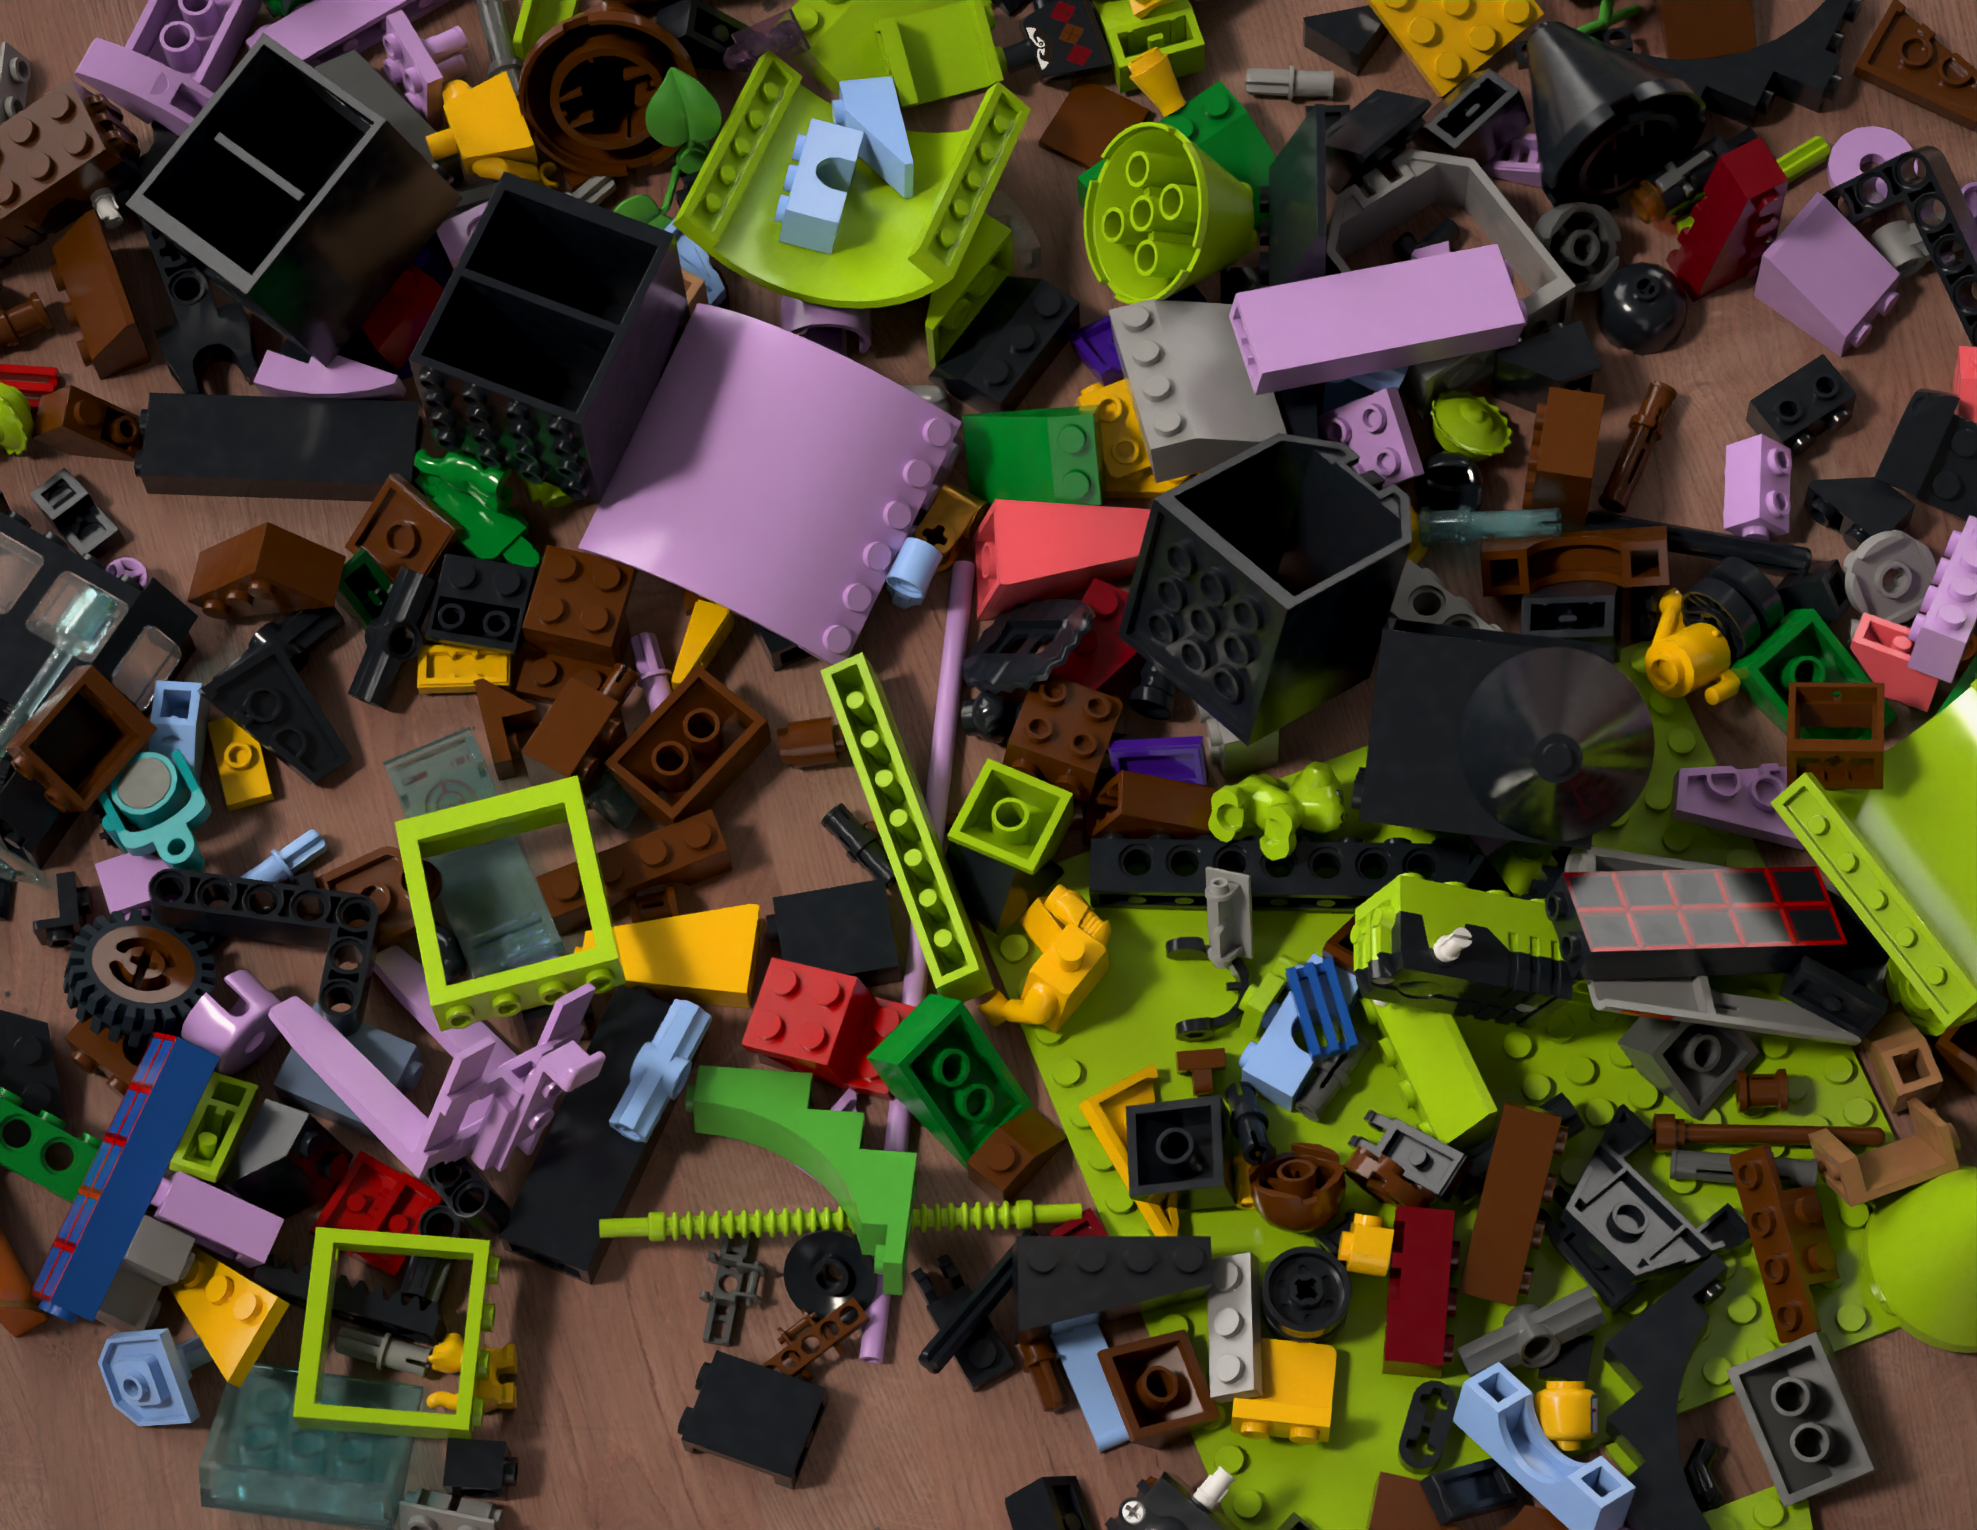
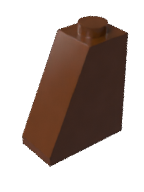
M1122 770L1093 793L1089 803L1084 802L1083 845L1091 846V838H1101L1109 833L1125 834L1130 839H1148L1151 835L1169 834L1176 837V839L1195 840L1196 837L1201 835H1213L1209 830L1208 821L1212 813L1211 798L1213 793L1219 789Z

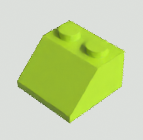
M987 758L947 838L952 842L1034 875L1054 857L1074 818L1073 793Z

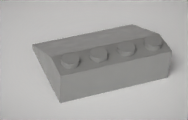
M1150 299L1108 310L1114 345L1156 483L1207 471L1278 433L1287 434L1274 392L1261 395L1254 394L1229 318L1232 304Z

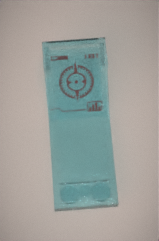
M470 727L383 762L406 819L498 796ZM515 835L423 859L437 867L442 875L443 885L439 898L474 979L538 963L565 952L563 942Z

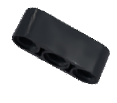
M467 1155L447 1164L442 1161L428 1169L426 1176H424L452 1212L476 1235L481 1238H491L500 1234L506 1228L510 1220V1209L507 1203Z

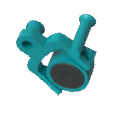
M180 749L171 753L179 770H177L168 757L157 752H142L134 755L112 780L110 787L112 799L105 790L98 796L107 814L102 819L103 828L123 854L130 853L132 856H144L158 851L160 857L170 869L189 871L194 869L196 872H201L205 861L204 857L200 854L199 844L192 831L208 819L211 814V805L192 766ZM188 787H189L190 791L192 792L191 799H190L189 802H188V799H189V790H188ZM121 812L133 826L143 831L130 832L121 816Z

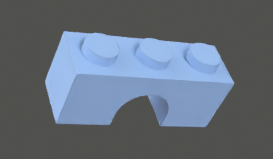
M812 118L807 136L798 134L792 160L798 161L799 164L798 166L789 164L783 190L790 192V195H780L774 221L782 223L778 241L831 255L846 195L849 192L864 134L863 131Z
M1313 953L1307 963H1322L1324 958ZM1298 963L1295 968L1299 969L1304 967V965ZM1334 964L1350 1015L1357 1004V999L1361 997L1356 983V976ZM1325 974L1320 975L1318 978L1335 1033L1339 1034L1341 1027ZM1308 979L1301 980L1300 984L1312 1024L1322 1026ZM1287 981L1285 988L1288 989V990H1290L1289 985H1288V981ZM1290 991L1282 1005L1274 1002L1262 1023V1027L1267 1030L1258 1044L1254 1041L1248 1044L1239 1060L1238 1066L1243 1068L1241 1081L1249 1082L1253 1085L1258 1095L1292 1112L1294 1102L1302 1095L1315 1073L1316 1061H1311L1310 1054L1298 1048L1292 1037L1301 1028Z

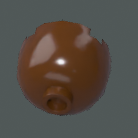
M1293 1143L1291 1144L1292 1152H1285L1276 1155L1275 1147L1273 1148L1274 1155L1270 1161L1263 1164L1260 1155L1257 1157L1259 1165L1250 1166L1248 1173L1254 1207L1269 1225L1280 1230L1305 1234L1318 1229L1336 1217L1345 1199L1344 1165L1339 1163V1155L1334 1150L1322 1145Z

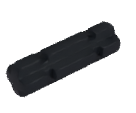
M1658 585L1631 587V617L1633 618L1631 638L1637 643L1651 641L1654 639L1658 627V620L1656 619V614H1658Z

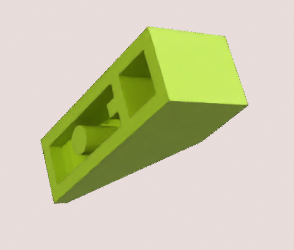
M213 1072L170 1161L169 1169L176 1172L181 1171L187 1175L216 1183L227 1170L252 1124L259 1085Z

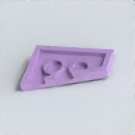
M1778 763L1761 764L1759 768L1735 769L1733 766L1681 768L1674 776L1670 818L1801 850L1805 849L1770 804L1787 788V766L1779 767Z

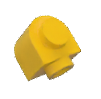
M1355 1213L1354 1222H1351L1350 1232L1342 1231L1338 1248V1260L1346 1261V1271L1380 1277L1386 1276L1394 1229L1383 1227V1217Z

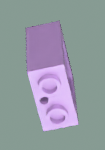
M177 1171L164 1178L162 1177L147 1208L149 1209L147 1216L196 1238L194 1244L248 1269L265 1264L284 1222V1219L181 1171Z

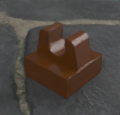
M1225 1048L1177 1051L1175 1055L1177 1074L1191 1073L1193 1096L1213 1094L1212 1071L1225 1070Z

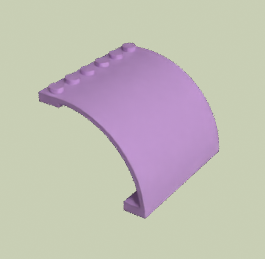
M697 303L578 549L588 554L601 556L628 565L704 597L798 645L802 650L832 666L849 657L962 422L896 382L822 345L747 315L712 305Z

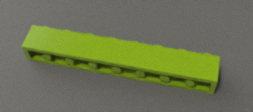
M862 652L820 670L936 989L942 996L962 1000L963 1003L994 990L992 980L877 672Z

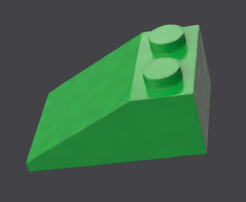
M1099 405L966 414L962 416L969 492L988 502V506H991L995 499L1101 505L1106 498L1107 487Z
M1814 608L1792 609L1771 631L1760 638L1741 658L1736 659L1729 667L1740 679V687L1752 703L1786 736L1788 729L1789 682L1872 683ZM1840 692L1832 693L1835 697L1842 695ZM1884 699L1885 728L1897 717V714ZM1801 727V739L1871 740L1872 728Z
M930 993L867 1056V1059L890 1092L966 1169L967 1161L998 1127L1034 1106L962 1000Z

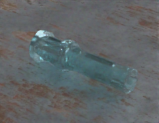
M1460 505L1458 510L1433 511L1430 506H1422L1419 514V535L1424 548L1432 547L1433 543L1460 542L1461 546H1470L1479 538L1560 537L1562 523L1544 524L1543 521H1557V519H1562L1559 507L1552 509L1475 512L1474 508L1469 505Z

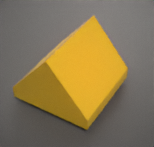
M1048 896L1038 897L1019 919L1020 925L1042 954L1066 926L1044 907Z

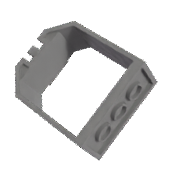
M1410 149L1392 160V166L1399 173L1393 179L1388 181L1380 170L1375 168L1362 177L1363 193L1354 184L1336 196L1326 247L1325 276L1350 272L1351 270L1343 261V258L1359 248L1363 249L1412 218V215L1431 203L1464 208L1491 242L1498 244L1503 257L1510 262L1512 268L1532 292V294L1522 299L1526 306L1528 320L1519 338L1527 340L1541 335L1547 328L1558 323L1571 324L1575 284L1474 159ZM1498 349L1410 365L1399 390L1420 417L1425 419L1431 415L1430 412L1433 410L1432 401L1438 399L1439 393L1448 394L1453 389L1463 393L1493 376L1495 352Z

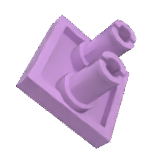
M403 10L386 16V35L383 36V44L387 52V59L383 60L385 73L393 85L399 84L404 92L403 99L435 129L443 125V85L468 75L467 64L461 54L468 52L467 39L462 29L457 25L450 30L424 40L417 35Z
M1397 387L1383 389L1317 416L1323 440L1341 442L1352 449L1360 458L1358 463L1350 468L1359 475L1374 470L1385 479L1382 489L1393 483L1398 485L1425 474Z

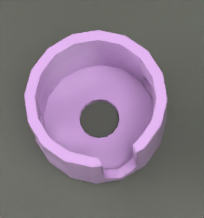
M785 295L781 296L782 329L796 335L802 331L799 336L847 357V330L859 335V352L864 354L871 346V308H837L812 304Z
M238 970L224 977V981L240 995V998L229 1012L223 1009L206 992L189 1012L181 1031V1036L184 1040L219 1056L220 1058L214 1070L219 1074L227 1076L241 1072L253 1064L269 1049L280 1034V1031L268 1017L271 1007L281 1003V1001L248 970Z

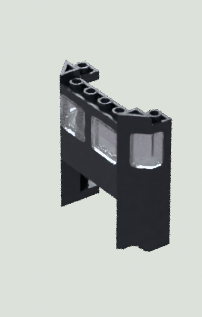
M0 491V710L25 724L76 666L93 665L148 718L152 712L156 680L174 681L196 650L189 631L199 616L154 577L144 589L136 580L125 574L118 578L107 572L106 566L96 557L88 553H83L82 556H79L68 550L69 546L57 535L48 531L42 535L31 529V524L24 517L10 510L2 491ZM76 693L44 729L31 750L74 790L122 735ZM15 770L0 791V845L2 849L41 870L81 812L60 811L46 799L44 793L47 790L35 778L29 780Z

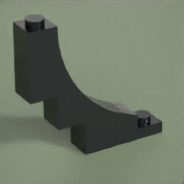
M1716 1253L1605 1343L1603 1359L1635 1393L1634 1396L1607 1417L1605 1431L1638 1467L1637 1470L1626 1478L1636 1487L1624 1524L1631 1530H1712L1695 1502L1683 1470L1677 1438V1403L1684 1374L1694 1351L1707 1332L1709 1315L1699 1304L1701 1303L1704 1307L1709 1306L1726 1289L1724 1283L1728 1266Z

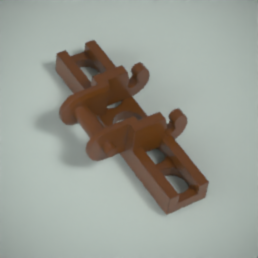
M851 1297L817 1324H815L814 1320L818 1317L814 1312L809 1315L805 1309L801 1310L804 1316L801 1320L786 1331L781 1327L777 1328L781 1334V1337L777 1340L781 1345L787 1342L788 1346L761 1366L772 1370L778 1367L781 1373L792 1377L802 1373L808 1382L811 1381L813 1377L805 1367L832 1346L840 1357L844 1356L846 1353L839 1343L870 1321V1318L854 1297ZM853 1308L856 1309L859 1315L858 1320L851 1325L844 1324L841 1321V1317ZM834 1323L839 1326V1333L835 1337L828 1330V1327ZM808 1326L812 1327L792 1342L791 1339H793L796 1335H798ZM808 1337H815L820 1342L818 1351L813 1354H807L802 1350V1343ZM790 1357L796 1367L788 1369L784 1367L783 1361Z

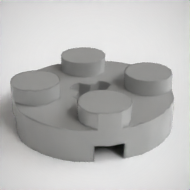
M1901 530L1877 533L1865 540L1857 550L1850 552L1845 558L1843 568L1846 573V594L1854 609L1862 615L1865 612L1896 624L1903 623L1920 612L1929 585L1935 586L1932 583L1937 569L1935 559L1926 545ZM1889 569L1899 570V574L1893 578L1894 585L1889 588L1888 585L1883 583V577Z

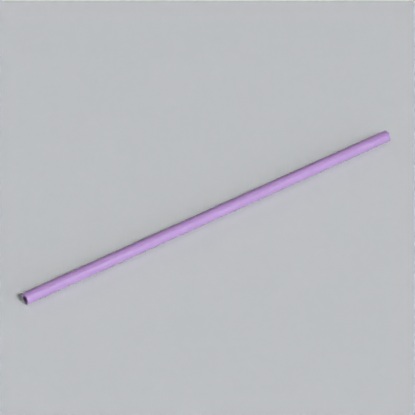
M955 561L952 567L925 803L942 848L963 680V660L966 654L976 568L975 564L969 561ZM911 921L901 1003L917 1007L926 998L929 968ZM895 1096L893 1101H889L884 1151L908 1152L912 1113ZM878 1274L876 1294L871 1304L865 1310L870 1321L863 1325L859 1360L870 1364L883 1363L891 1295L883 1294V1274Z

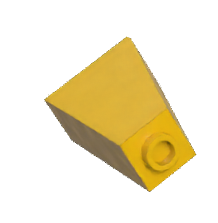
M746 904L614 926L627 983L623 986L631 989L634 986H644L654 991L659 996L658 999L688 1000L692 1003L750 1009L763 925L760 905ZM592 930L585 931L583 947L576 946L574 953L596 948ZM616 987L604 993L614 994Z

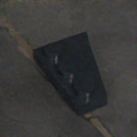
M278 641L197 691L309 785L352 759Z

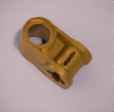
M946 482L940 488L931 508L915 532V538L933 545L943 556L934 575L943 574L953 567V563L958 559L985 517L989 505L988 502L949 482Z

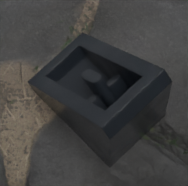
M1369 5L1303 17L1304 47L1355 76L1360 74L1389 34L1387 28Z

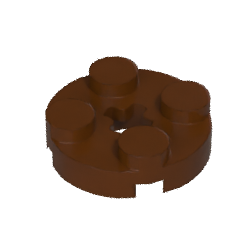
M1358 1146L1344 1164L1345 1174L1380 1203L1385 1201L1394 1207L1399 1205L1432 1208L1437 1200V1197L1417 1183L1410 1185L1407 1181L1403 1180L1401 1177L1405 1170L1395 1161L1385 1155H1381L1378 1158L1362 1146Z

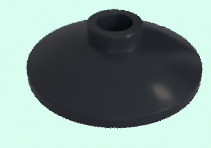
M822 1229L803 1236L789 1251L784 1265V1282L789 1297L800 1311L805 1309L809 1315L814 1312L818 1317L815 1319L816 1321L824 1319L851 1297H854L865 1311L876 1294L878 1274L874 1273V1259L872 1255H862L858 1239L843 1231ZM834 1264L838 1266L843 1273L842 1278H834L829 1273V1265ZM853 1308L841 1317V1321L844 1323L853 1320L859 1316L858 1311Z

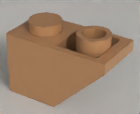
M1902 1011L1883 1016L1867 1036L1861 1039V1043L1891 1114L1908 1109L1906 1099L1917 1097L1922 1103L1937 1099L1943 1079L1925 1037Z

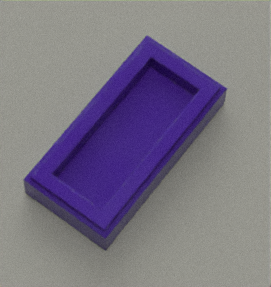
M1203 736L1115 740L1109 743L1108 753L1112 777L1125 770L1197 785H1207L1209 773Z

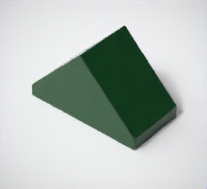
M362 548L344 564L336 600L366 631L370 621L381 615L393 584L368 551ZM396 630L391 635L390 642L397 637Z

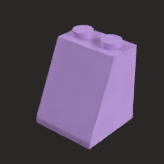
M1817 192L1762 255L1754 296L1839 357H1842L1851 345L1858 348L1865 341L1873 327L1870 323L1879 313L1885 316L1894 307L1900 296L1896 292L1900 273L1826 197Z

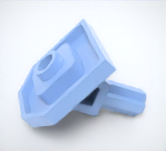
M166 1328L113 1334L105 1342L98 1365L113 1406L137 1426L141 1427L192 1423L198 1419L200 1414L188 1380L193 1377L191 1370L212 1361L213 1358L199 1336L176 1345L172 1340L169 1329Z

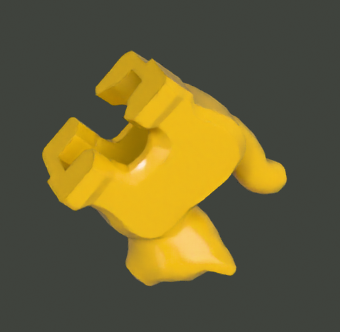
M447 1333L444 1339L434 1346L432 1355L428 1356V1361L433 1363L431 1366L433 1371L446 1374L461 1372L464 1339L461 1334ZM507 1343L503 1348L483 1346V1350H490L491 1354L488 1380L480 1379L478 1398H485V1413L498 1408L503 1410L516 1409L517 1386H514V1382H506L504 1384L498 1382L499 1375L501 1374L517 1375L518 1354L515 1343ZM437 1391L427 1397L426 1403L431 1409L445 1407L456 1411L458 1393L452 1394L446 1391Z

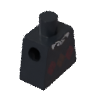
M1054 0L1020 21V30L1024 41L1002 48L1010 74L1034 66L1041 84L1075 79L1080 76L1086 77L1111 71L1113 66L1112 58L1090 0Z

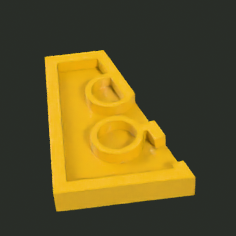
M193 1245L190 1252L194 1253L195 1257L191 1269L184 1279H179L177 1283L170 1284L168 1288L226 1381L240 1389L290 1304Z

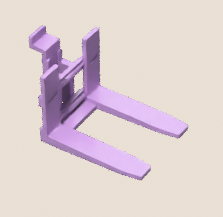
M397 945L377 953L374 972L394 997L454 1058L429 1118L406 1098L331 1023L299 997L293 996L271 1007L268 1017L293 1049L418 1179L426 1176L428 1169L443 1161L445 1164L451 1161L455 1162L472 1153L470 1159L481 1170L484 1171L494 1166L499 1172L507 1167L516 1145L527 1156L533 1154L544 1127L554 1116L552 1108L558 1095L563 1090L571 1092L596 1078L606 1059L603 1052L598 1051L589 1056L578 1045L585 1030L581 1025V1021L596 990L590 982L556 1000L537 1046L517 1056L482 1021L473 1023L463 1029L440 1031L431 1008L423 965Z

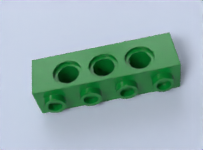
M0 1087V1165L72 1204L102 1141L87 1133H83L80 1140L63 1131L67 1124L65 1121L44 1110L40 1111L38 1117L21 1108L25 1101L24 1099ZM20 1121L28 1126L31 1137L25 1146L13 1148L5 1143L2 1132L8 1123ZM54 1144L67 1146L73 1155L72 1164L69 1168L62 1171L51 1169L45 1161L46 1150Z

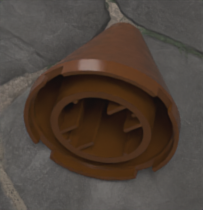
M604 1L557 24L547 31L531 48L520 74L519 109L532 131L531 138L545 154L559 164L574 171L593 176H628L629 169L643 166L650 162L655 167L671 157L682 146H665L650 135L645 122L646 109L671 67L685 72L698 81L697 73L685 48L666 29L620 2Z

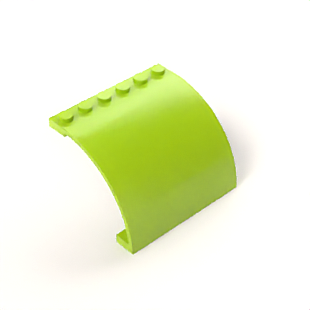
M768 49L759 57L672 225L720 263L742 277L768 290L812 304L854 309L881 308L921 298L953 280L1032 109L998 81L987 90L969 129L941 133L906 130L914 163L913 198H903L858 156L849 192L846 195L833 250L830 255L778 241L782 223L774 221L780 195H790V192L783 190L789 164L797 166L799 164L798 161L792 160L798 134L807 136L812 118L833 123L832 104L800 83L803 77Z
M1977 679L1970 684L1971 687L1940 713L1884 752L1883 789H1824L1813 773L1804 772L1770 803L1945 1028L1957 1027L1977 1020Z

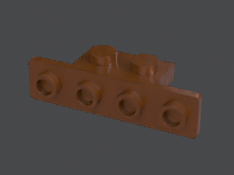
M1768 1144L1731 1155L1729 1161L1779 1342L1782 1344L1789 1343L1814 1332H1821L1810 1287L1839 1280L1840 1276L1815 1186L1782 1190L1773 1153Z

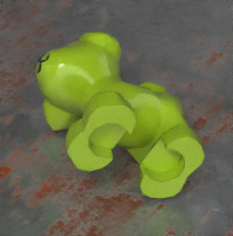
M1318 761L1306 765L1302 773L1295 777L1288 791L1281 789L1278 780L1265 773L1260 775L1252 774L1238 784L1225 785L1213 793L1211 798L1212 813L1208 821L1209 830L1217 839L1227 843L1234 840L1242 828L1256 827L1264 832V836L1259 840L1260 849L1264 855L1272 861L1290 856L1295 850L1297 844L1295 832L1297 828L1302 827L1306 831L1316 834H1328L1342 826L1347 818L1343 805L1344 793L1340 781L1335 776L1332 768L1328 764Z

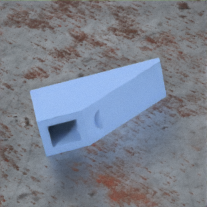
M156 680L150 722L158 729L149 738V752H157L168 757L177 770H179L171 753L180 749L192 766L200 783L208 730L207 723L209 722L211 703L197 692L203 687V684ZM188 787V790H189V799H188V802H189L190 799H191L192 792L190 791V789H189V787Z

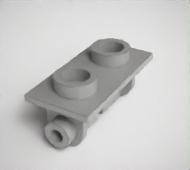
M6 41L2 42L0 51V125L26 108L28 81L31 77V61Z
M1207 866L1205 869V897L1207 898L1209 946H1211L1208 949V958L1213 961L1214 967L1224 969L1230 967L1232 960L1237 956L1250 959L1254 957L1251 876Z
M418 1488L416 1492L408 1490L405 1501L400 1500V1530H495V1528L499 1529L501 1526L503 1510L495 1508V1503L492 1502L488 1503L462 1497L458 1510L452 1511L450 1507L453 1502V1495Z

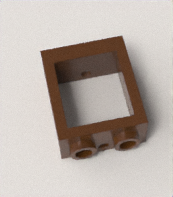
M93 665L76 666L4 749L13 757L11 765L16 771L29 780L35 778L47 790L44 796L53 806L62 812L67 810L69 812L86 811L158 728ZM78 693L122 736L73 790L29 746L75 694Z
M1789 682L1787 787L1804 772H1811L1824 789H1883L1884 683ZM1840 692L1842 695L1835 697L1832 693ZM1801 727L1872 728V740L1801 739Z

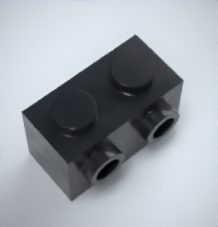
M1822 354L1750 400L1746 421L1757 435L1763 434L1790 448L1791 453L1796 456L1811 447L1816 440L1815 437L1827 429L1831 432L1840 429L1852 418L1857 394L1827 357Z

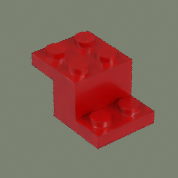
M772 957L741 1045L749 1052L790 1061L799 1072L813 1073V1082L846 1090L850 1088L858 1093L893 1101L894 1095L871 1065L867 1056L916 1006L874 997L858 977Z

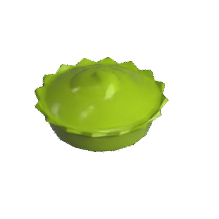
M0 382V449H5L9 455L14 453L21 455L23 450H27V442L34 429L31 407L26 397L18 389Z
M1453 389L1448 394L1439 393L1438 399L1432 401L1433 410L1430 412L1433 417L1432 430L1436 440L1445 450L1463 453L1471 457L1474 462H1480L1489 459L1496 453H1503L1504 449L1511 445L1509 438L1513 432L1507 427L1508 418L1500 415L1498 407L1489 405L1484 397H1475L1469 391L1459 393Z

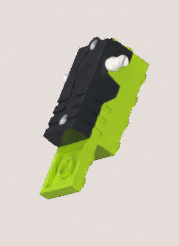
M1404 873L1398 875L1355 909V925L1351 930L1350 940L1354 946L1356 983L1362 998L1372 999L1377 1006L1385 1007L1389 1003L1462 1017L1473 1015L1474 1019L1483 1021L1495 1019V1023L1504 1025L1516 1023V1027L1525 1029L1532 1028L1567 1003L1595 1008L1591 1001L1587 980H1573L1567 962L1561 957L1555 928L1552 921L1546 915L1545 899L1525 900L1511 897L1508 892L1502 890L1484 892L1469 889L1462 882L1439 883L1425 880L1423 875L1417 873Z

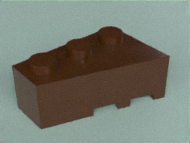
M266 522L199 553L187 602L203 608L202 612L205 615L216 619L334 607L346 556Z

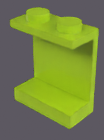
M965 0L900 18L893 16L881 19L873 25L886 76H892L900 110L990 87L996 82L1004 80L1002 72L1007 71V63L1002 47H995L990 30L995 29L996 24L989 2L983 4L982 0Z

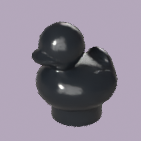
M989 690L981 692L976 699H966L962 705L961 719L963 729L968 736H980L988 743L998 744L1004 742L1013 731L1023 703L1013 709L1009 699L1002 691L997 695Z

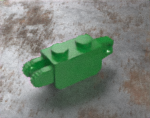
M423 472L414 480L416 488L463 528V531L452 546L458 553L465 557L533 567L538 576L542 563L541 556L537 549L534 550V547L531 545L527 531L529 523L519 511L510 506L503 513L498 514L482 505L471 494L451 489L439 477L429 476Z

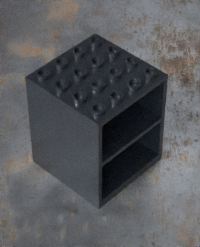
M504 171L409 358L432 439L435 443L449 452L458 453L462 450L475 455L480 462L491 468L500 469L504 466L515 470L522 478L531 483L541 485L546 482L557 486L564 494L573 499L583 501L589 498L600 503L690 319L675 234Z

